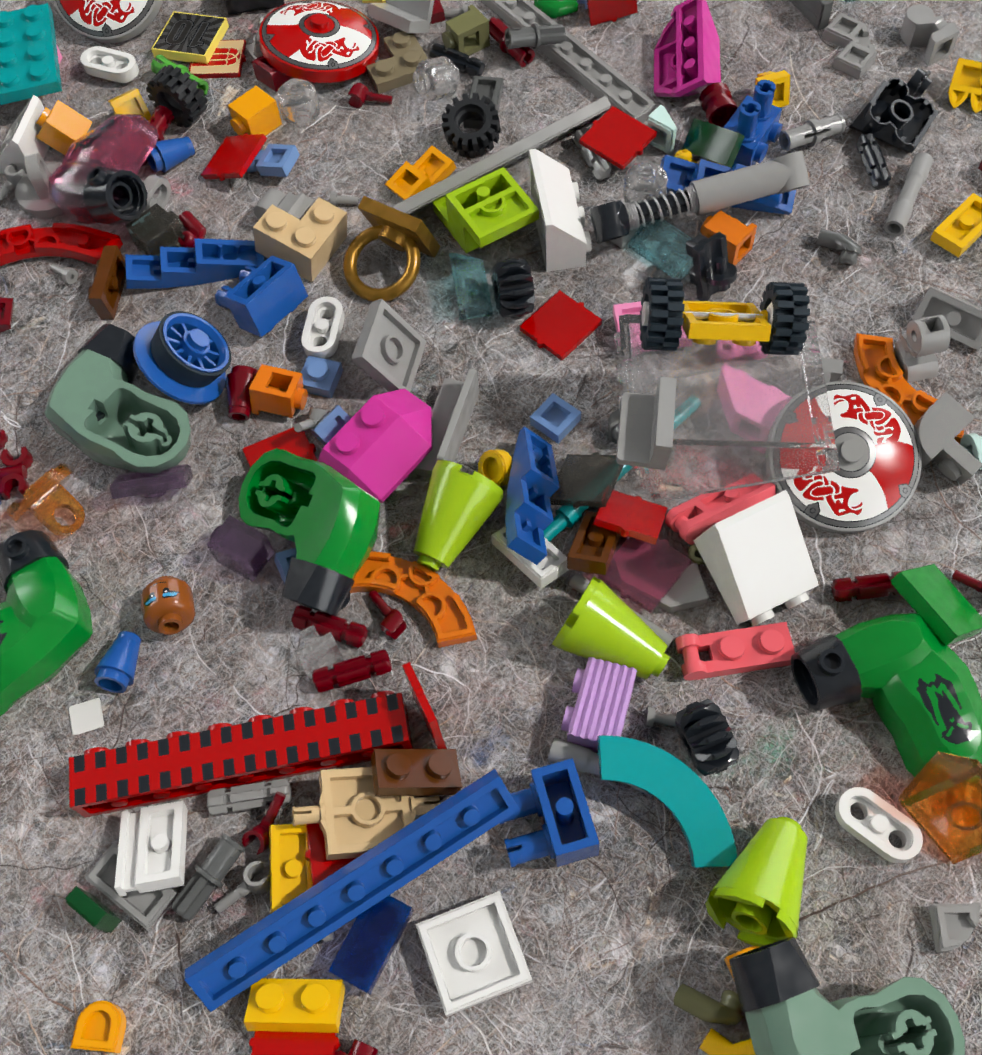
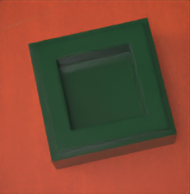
M75 886L65 898L67 900L66 903L93 927L103 932L112 933L122 921L94 895L78 886Z

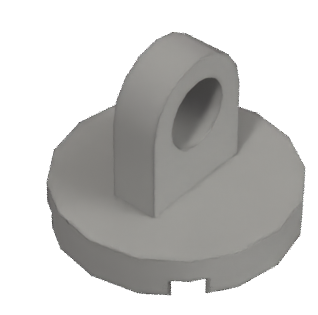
M39 153L25 156L24 162L27 173L22 176L15 189V196L21 209L25 213H31L33 217L39 219L54 218L66 213L67 210L61 201V188L80 186L70 185L66 182L67 179L76 177L75 173L66 166L58 164L46 165Z

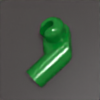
M534 0V5L551 19L578 11L577 0Z

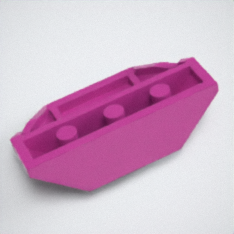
M686 0L674 7L671 13L672 19L664 28L654 49V94L657 97L693 96L703 91L708 85L721 82L720 39L706 0Z
M405 388L373 395L322 448L318 462L331 466L357 486L377 498L379 503H383L432 450V409Z

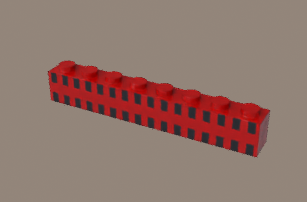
M380 691L372 694L370 699L355 702L352 699H339L330 703L329 707L319 709L299 707L291 710L288 715L278 717L258 715L250 718L247 723L237 725L217 723L209 726L207 731L202 732L176 731L169 733L166 739L156 741L135 739L126 742L125 747L115 749L105 747L90 748L84 751V755L69 757V807L86 818L207 794L213 789L226 788L227 790L231 789L230 787L267 782L371 761L374 749H413L407 707L402 692Z

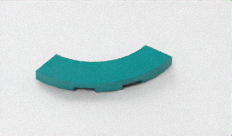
M597 736L600 780H613L636 786L661 801L672 812L673 817L678 822L685 836L692 867L732 865L738 856L727 817L714 794L692 769L670 753L649 743L620 736Z

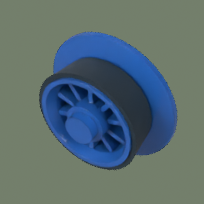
M184 311L171 312L166 314L161 321L144 325L137 332L133 341L134 357L141 372L151 384L167 396L184 403L206 404L217 399L223 392L226 384L225 371L231 364V351L220 331L204 318Z

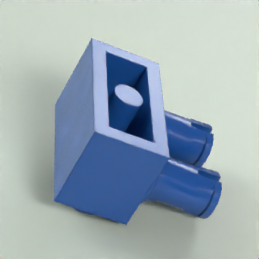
M770 80L759 81L755 86L754 96L747 95L724 126L726 129L745 136L733 166L736 163L745 166L755 165L756 162L761 163L766 156L770 142L775 143L783 127V124L779 123L782 108L772 105L776 85Z
M272 255L257 268L249 265L245 267L246 271L242 269L239 273L240 283L234 288L225 285L221 287L223 291L218 289L215 294L217 305L231 310L240 329L261 338L308 297L295 264Z
M573 758L531 770L532 782L529 783L530 788L510 793L520 810L502 821L500 825L504 824V822L537 813L538 817L542 816L544 824L541 825L542 830L511 839H504L511 867L546 856H550L551 860L555 859L556 866L560 867L599 855L600 843Z

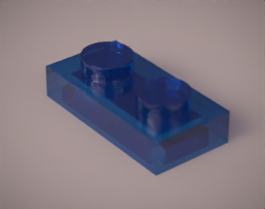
M389 895L358 915L328 971L371 995L414 909Z

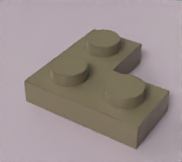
M404 31L383 38L384 47L390 58L366 66L368 77L378 94L434 75L433 65L414 34Z

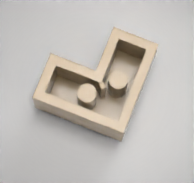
M318 197L300 220L272 204L253 227L255 250L267 258L272 255L294 263L299 276L313 282L347 237V212Z

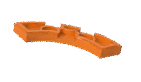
M856 333L854 357L864 385L875 388L894 400L907 414L914 426L938 399L922 390L916 391L904 379V372L900 368L894 354L893 338ZM964 429L954 438L959 444L964 435Z
M370 552L369 557L353 579L355 582L350 593L376 590L378 593L391 595L405 601L414 607L428 622L436 637L438 648L477 640L473 621L460 596L440 578V575L416 561L410 562L402 558L393 557L390 553Z

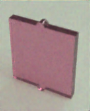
M628 537L613 555L606 576L598 574V578L619 591L622 599L629 598L652 613L689 567L692 560L669 546V542L666 539H657L656 545Z

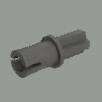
M533 23L530 27L507 28L505 30V44L508 49L521 47L538 49L541 45L561 44L566 39L565 27L561 24L538 26V24Z
M223 833L222 838L201 866L195 865V874L172 903L171 908L186 920L190 921L196 916L217 886L222 888L224 885L221 882L241 853H244L246 850L225 833Z

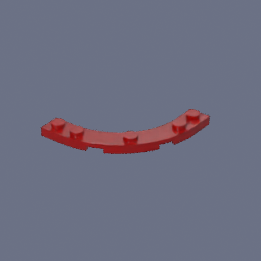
M53 223L52 227L32 228L31 224L0 231V266L22 259L43 256L72 258L96 265L97 261L101 258L104 246H117L120 250L123 243L119 235L77 224Z

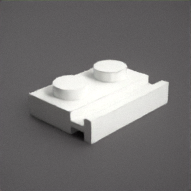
M183 800L143 807L140 812L131 814L128 810L121 812L114 886L120 897L127 896V892L138 890L139 893L184 885L188 809Z

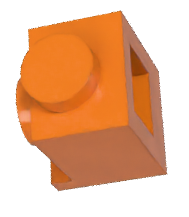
M719 210L714 216L710 215L706 218L701 226L700 233L707 238L718 232L726 235L728 262L736 265L752 250L757 225L751 223L749 226H746L738 219Z
M261 364L249 387L252 413L259 415L260 411L292 418L296 409L303 410L307 402L308 391L303 389L302 373Z

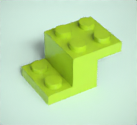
M504 167L466 184L433 202L435 214L465 253L478 247L482 248L539 220L538 207Z

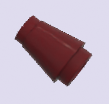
M237 365L233 366L231 373L227 374L229 418L237 421L249 420L252 411L249 387L258 372L257 369L250 366Z

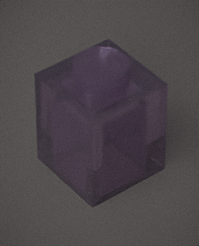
M230 515L222 525L215 528L210 536V541L207 543V547L216 562L251 582L255 580L275 553L267 535Z

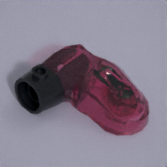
M116 114L90 132L79 137L70 145L62 165L56 168L49 177L48 198L69 219L80 224L114 225L140 218L147 206L148 193L145 184L137 174L157 143L159 134L156 127L140 114Z

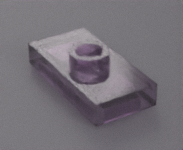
M188 464L177 465L159 473H126L118 475L109 488L112 499L142 494L144 498H156L166 494L168 490L187 488L193 478L191 466Z

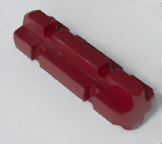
M901 571L892 572V576H889L888 573L855 576V580L852 581L849 577L837 578L831 584L833 598L837 602L852 601V597H855L857 600L887 597L889 592H892L895 596L901 595L891 584V580Z
M302 605L295 608L291 618L295 628L304 631L311 629L314 634L339 642L346 640V644L357 648L363 646L368 634L367 627L363 624L353 621L349 624L347 619L332 616L321 611L314 613L312 608Z
M382 649L370 653L371 657L368 658L362 655L333 664L334 668L328 669V666L315 669L312 672V679L316 690L322 693L334 689L335 684H339L342 687L371 678L370 674L375 672L376 676L390 672L392 665L387 651Z

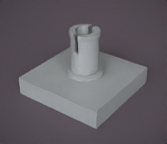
M383 299L371 302L354 353H352V360L357 368L367 372L387 391L391 392L405 388L411 392L427 341Z

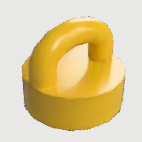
M488 450L479 459L478 473L489 478L498 486H504L509 481L512 457L505 450Z

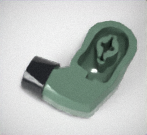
M103 324L78 350V355L61 372L49 394L44 412L56 433L71 442L95 462L138 473H159L175 467L186 457L191 445V429L187 412L177 402L146 393L132 384L139 370L133 353L135 337L122 328L112 324Z
M795 937L779 940L729 959L742 1012H745L756 1055H965V1039L956 1012L945 995L923 978L903 977L866 995H856L829 1002L817 990L816 987L820 986V983Z

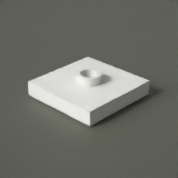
M500 891L415 924L446 1017L533 982Z

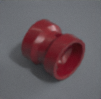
M722 82L708 85L699 96V102L703 111L706 112L708 123L723 128L738 108L736 102L732 99L729 87Z

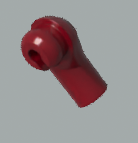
M190 211L182 212L178 217V222L186 231L182 232L184 238L179 237L178 243L180 247L194 248V238L204 239L206 228Z

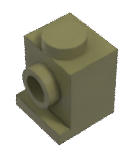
M473 4L468 6L467 12L445 22L446 31L442 33V41L446 49L452 48L467 55H472L490 46L489 20Z

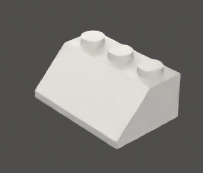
M530 149V198L539 209V220L535 222L546 272L586 266V252H591L592 245L589 231H583L585 226L583 206H577V202L580 200L578 183L571 181L570 172L567 167L537 149Z

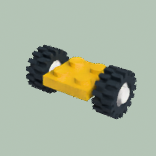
M647 277L645 286H643V297H641V347L643 350L676 351L680 344L679 338L682 336V326L688 339H692L697 344L712 345L716 343V340H732L731 342L736 345L754 346L756 341H759V345L762 346L761 351L764 354L799 355V351H802L803 343L807 339L805 331L809 329V323L807 322V316H810V308H807L810 302L809 296H807L808 289L804 287V283L769 282L766 285V291L762 295L763 302L760 303V312L754 303L683 301V282H681L680 278Z

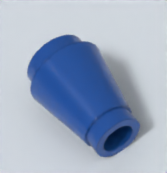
M187 136L154 141L145 148L146 159L154 172L162 171L165 173L190 156L195 155L193 143Z
M129 631L118 633L117 638L94 669L96 675L94 682L98 687L112 693H124L127 687L134 683L142 641L138 635Z

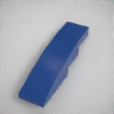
M666 154L661 160L655 190L669 193V191L676 193L678 189L684 191V188L688 187L691 181L748 166L736 163L731 168L704 159L694 163ZM796 190L766 196L731 207L789 215L792 213Z
M194 238V248L160 246V256L125 254L126 289L172 288L238 278L242 269L246 271V266L259 267L264 262V256L256 252L255 241Z
M524 426L519 431L508 481L505 515L506 543L508 548L538 565L547 556L544 530L554 521L550 497L560 486L552 445Z

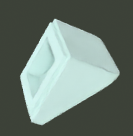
M660 105L648 116L647 126L657 131V136L649 144L671 155L674 152L677 127L665 107Z

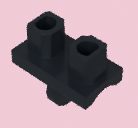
M718 232L707 238L699 234L687 241V254L693 257V266L689 272L690 282L696 285L697 299L699 301H708L714 293L729 289L730 284L737 278V269L735 265L728 262L726 235Z

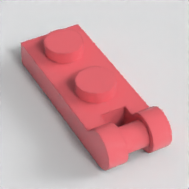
M752 469L672 508L665 516V524L672 531L678 532L685 542L693 545L695 544L693 540L715 523L776 495V487L772 482Z
M787 622L702 635L694 633L684 634L675 639L677 652L682 654L684 664L681 665L683 678L689 681L790 666L791 656L795 653ZM708 651L710 661L700 660L698 652Z

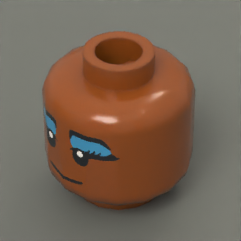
M162 576L150 582L142 591V616L145 625L151 631L159 634L173 635L186 629L193 622L196 614L191 587L185 581L173 576Z

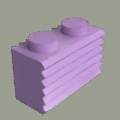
M588 657L585 669L577 668L572 692L578 693L575 707H566L561 730L568 732V742L590 748L598 753L597 736L621 737L637 669L634 667L629 668L626 665L621 666L610 661H603L602 659H595L594 657Z

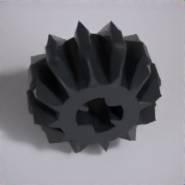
M509 258L494 264L492 269L493 275L491 276L493 282L492 289L496 309L499 311V314L503 318H517L533 312L536 300L534 295L535 287L531 275V267L524 258Z
M706 699L686 705L685 709L677 712L675 724L682 740V745L685 747L694 767L704 776L712 773L718 774L737 763L739 758V750L736 746L737 741L727 723L726 716L722 714L718 705Z

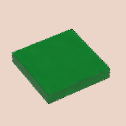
M935 564L901 571L891 580V584L916 613L924 619L944 645H950L982 632V616Z

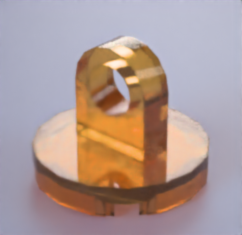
M60 463L55 469H50L25 490L26 493L23 495L24 499L19 503L13 502L8 507L7 515L18 523L32 513L53 534L59 536L74 534L82 526L85 519V512L81 504L63 487L74 472L65 463ZM67 508L72 511L75 518L74 523L69 526L57 523L54 518L55 510Z

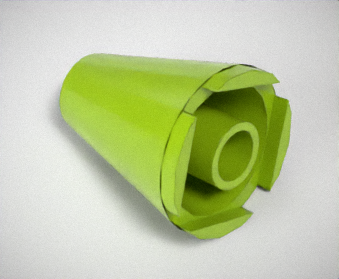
M437 460L433 467L413 550L419 556L417 563L435 572H438L440 567L449 568L502 502L504 496L502 488L489 478L476 471L472 475L462 472L460 470L463 465L447 460Z
M595 576L552 642V645L558 649L586 659L594 657L595 659L618 663L621 666L634 667L637 669L636 676L645 680L651 674L658 677L670 658L669 655L664 653L667 644L602 580Z
M788 817L766 820L709 893L705 903L707 913L722 929L725 928L726 923L738 929L737 939L747 944L761 947L786 938H797L808 842L807 835L799 823Z

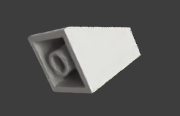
M786 490L715 523L693 540L737 625L750 620L754 627L775 616L772 608L784 603L787 609H790L810 599L806 591L819 586L790 496Z

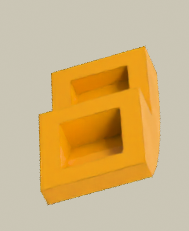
M431 145L414 165L406 161L385 185L398 197L405 200L446 179L457 167L453 160Z

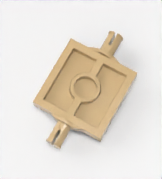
M372 767L321 770L319 774L321 797L318 805L293 806L292 824L296 826L319 823L325 840L326 860L358 858L415 821L416 815H424L438 806L440 798L439 796L414 798V796H375Z

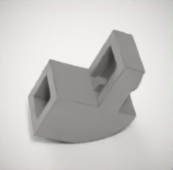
M947 392L929 407L914 425V428L917 432L922 452V469L934 459L944 476L953 481L957 480L962 485L982 467V463L954 438L976 417Z

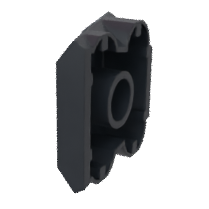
M894 77L888 81L884 80L874 89L848 127L865 135L871 132L877 139L912 153L939 111L934 109L932 103L924 97L915 98L911 96L907 84L900 78Z

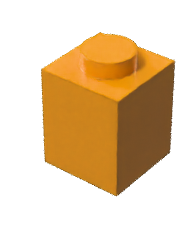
M254 86L228 104L232 118L230 124L238 135L248 133V135L264 134L266 136L282 125L276 100L258 86Z
M57 100L52 110L45 107L41 113L37 124L42 127L36 138L71 159L79 148L77 147L75 150L76 142L86 136L92 121Z

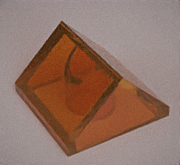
M937 751L899 795L898 802L953 864H956L982 853V764L976 759Z

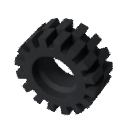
M172 65L164 66L147 84L146 92L150 93L148 95L149 100L155 102L153 104L155 108L158 105H162L172 112L174 120L171 123L176 121L177 126L182 127L184 125L185 128H188L207 109V98L203 97L204 91L196 87L198 85L196 80L191 81L189 79L190 75L187 72L182 74L179 67L174 69Z
M465 93L462 94V101H459L457 97L452 99L454 106L447 104L445 107L446 113L442 114V127L446 142L450 145L453 152L458 150L459 155L465 157L466 152H469L470 158H475V152L479 151L480 156L486 154V147L490 151L494 148L493 141L498 143L501 127L495 104L492 101L489 103L488 97L483 95L480 100L479 94L473 93L472 98L469 99L468 94ZM479 118L483 121V127L477 132L464 133L460 130V124L466 119Z

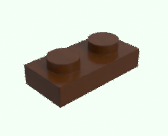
M104 246L101 258L96 263V274L93 284L88 289L89 303L94 307L101 320H114L126 280L125 259L117 246Z
M586 511L567 556V569L606 576L621 534L593 525L598 512Z
M374 749L371 755L375 796L455 795L462 788L456 749Z

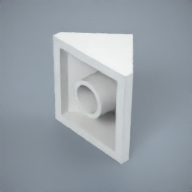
M35 95L32 96L11 124L0 146V174H5L4 169L10 164H15L18 171L24 169L26 174L24 157L39 153L44 160L50 146L36 138L42 127L37 124V121L44 110V106Z

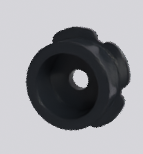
M920 67L917 69L907 83L911 96H914V94L918 97L922 96L932 82L928 78L931 73L930 71L925 72Z

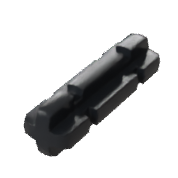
M439 43L433 44L429 51V57L432 61L439 64L445 63L446 67L464 74L468 72L469 76H482L485 70V64L482 60L475 57L469 58L470 55L452 48L445 49V46Z
M871 132L866 135L862 133L858 137L859 140L856 145L860 154H862L861 158L866 171L871 176L872 186L876 189L885 188L890 184L889 181L892 176L888 167H886L887 164L879 145H877L876 137Z

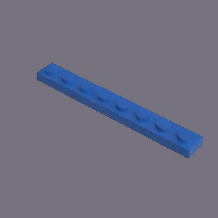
M493 769L186 968L185 981L207 1009L212 1012L519 811L520 808L497 771Z

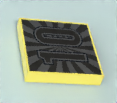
M173 11L151 48L154 58L157 55H163L168 60L208 64L220 40L223 39L229 28L227 18Z

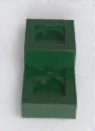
M694 118L681 150L688 149L693 155L732 168L745 136Z

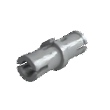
M836 113L820 120L815 118L806 120L801 126L782 130L779 134L780 146L784 151H789L806 144L810 146L819 144L824 138L843 134L846 129L845 119L842 114Z

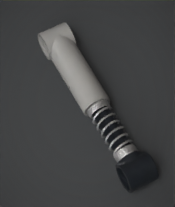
M796 151L763 163L691 181L689 186L684 188V191L678 189L676 193L669 191L667 196L664 194H660L658 198L651 196L648 201L642 199L640 203L631 201V203L623 204L621 200L593 207L589 209L596 241L597 243H602L627 236L631 229L639 228L640 224L645 227L646 223L650 221L652 224L658 219L663 222L665 217L672 219V215L676 214L681 217L683 212L688 214L693 212L699 216L766 196L797 190L809 186L810 182L803 151Z

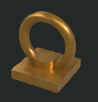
M363 196L358 209L371 223L372 227L358 234L347 248L343 262L344 276L351 290L359 297L372 302L383 299L386 302L401 296L412 286L420 269V252L435 258L441 246L421 219ZM377 239H380L396 250L406 251L407 265L403 275L397 282L385 288H371L365 285L357 273V260L361 251L366 245Z

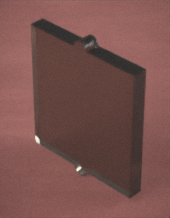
M598 452L592 455L567 454L557 475L560 488L550 497L551 505L572 506L574 509L580 506L606 507L624 465L616 462V455H599Z

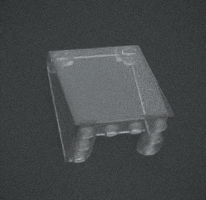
M625 314L619 316L620 332L614 333L617 353L621 355L622 362L616 363V372L619 384L623 386L624 392L655 396L660 377L677 379L673 448L665 470L632 466L634 471L639 470L641 487L643 490H649L654 503L840 471L815 321L807 320L809 323V329L805 331L807 339L803 343V349L801 352L799 351V355L764 354L761 351L762 346H760L759 341H756L754 346L736 345L731 342L732 340H716V343L712 345L697 344L692 339H688L682 326V336L679 338L680 344L676 351L643 350L641 347L642 341H640V315ZM623 394L618 395L619 410L621 409Z

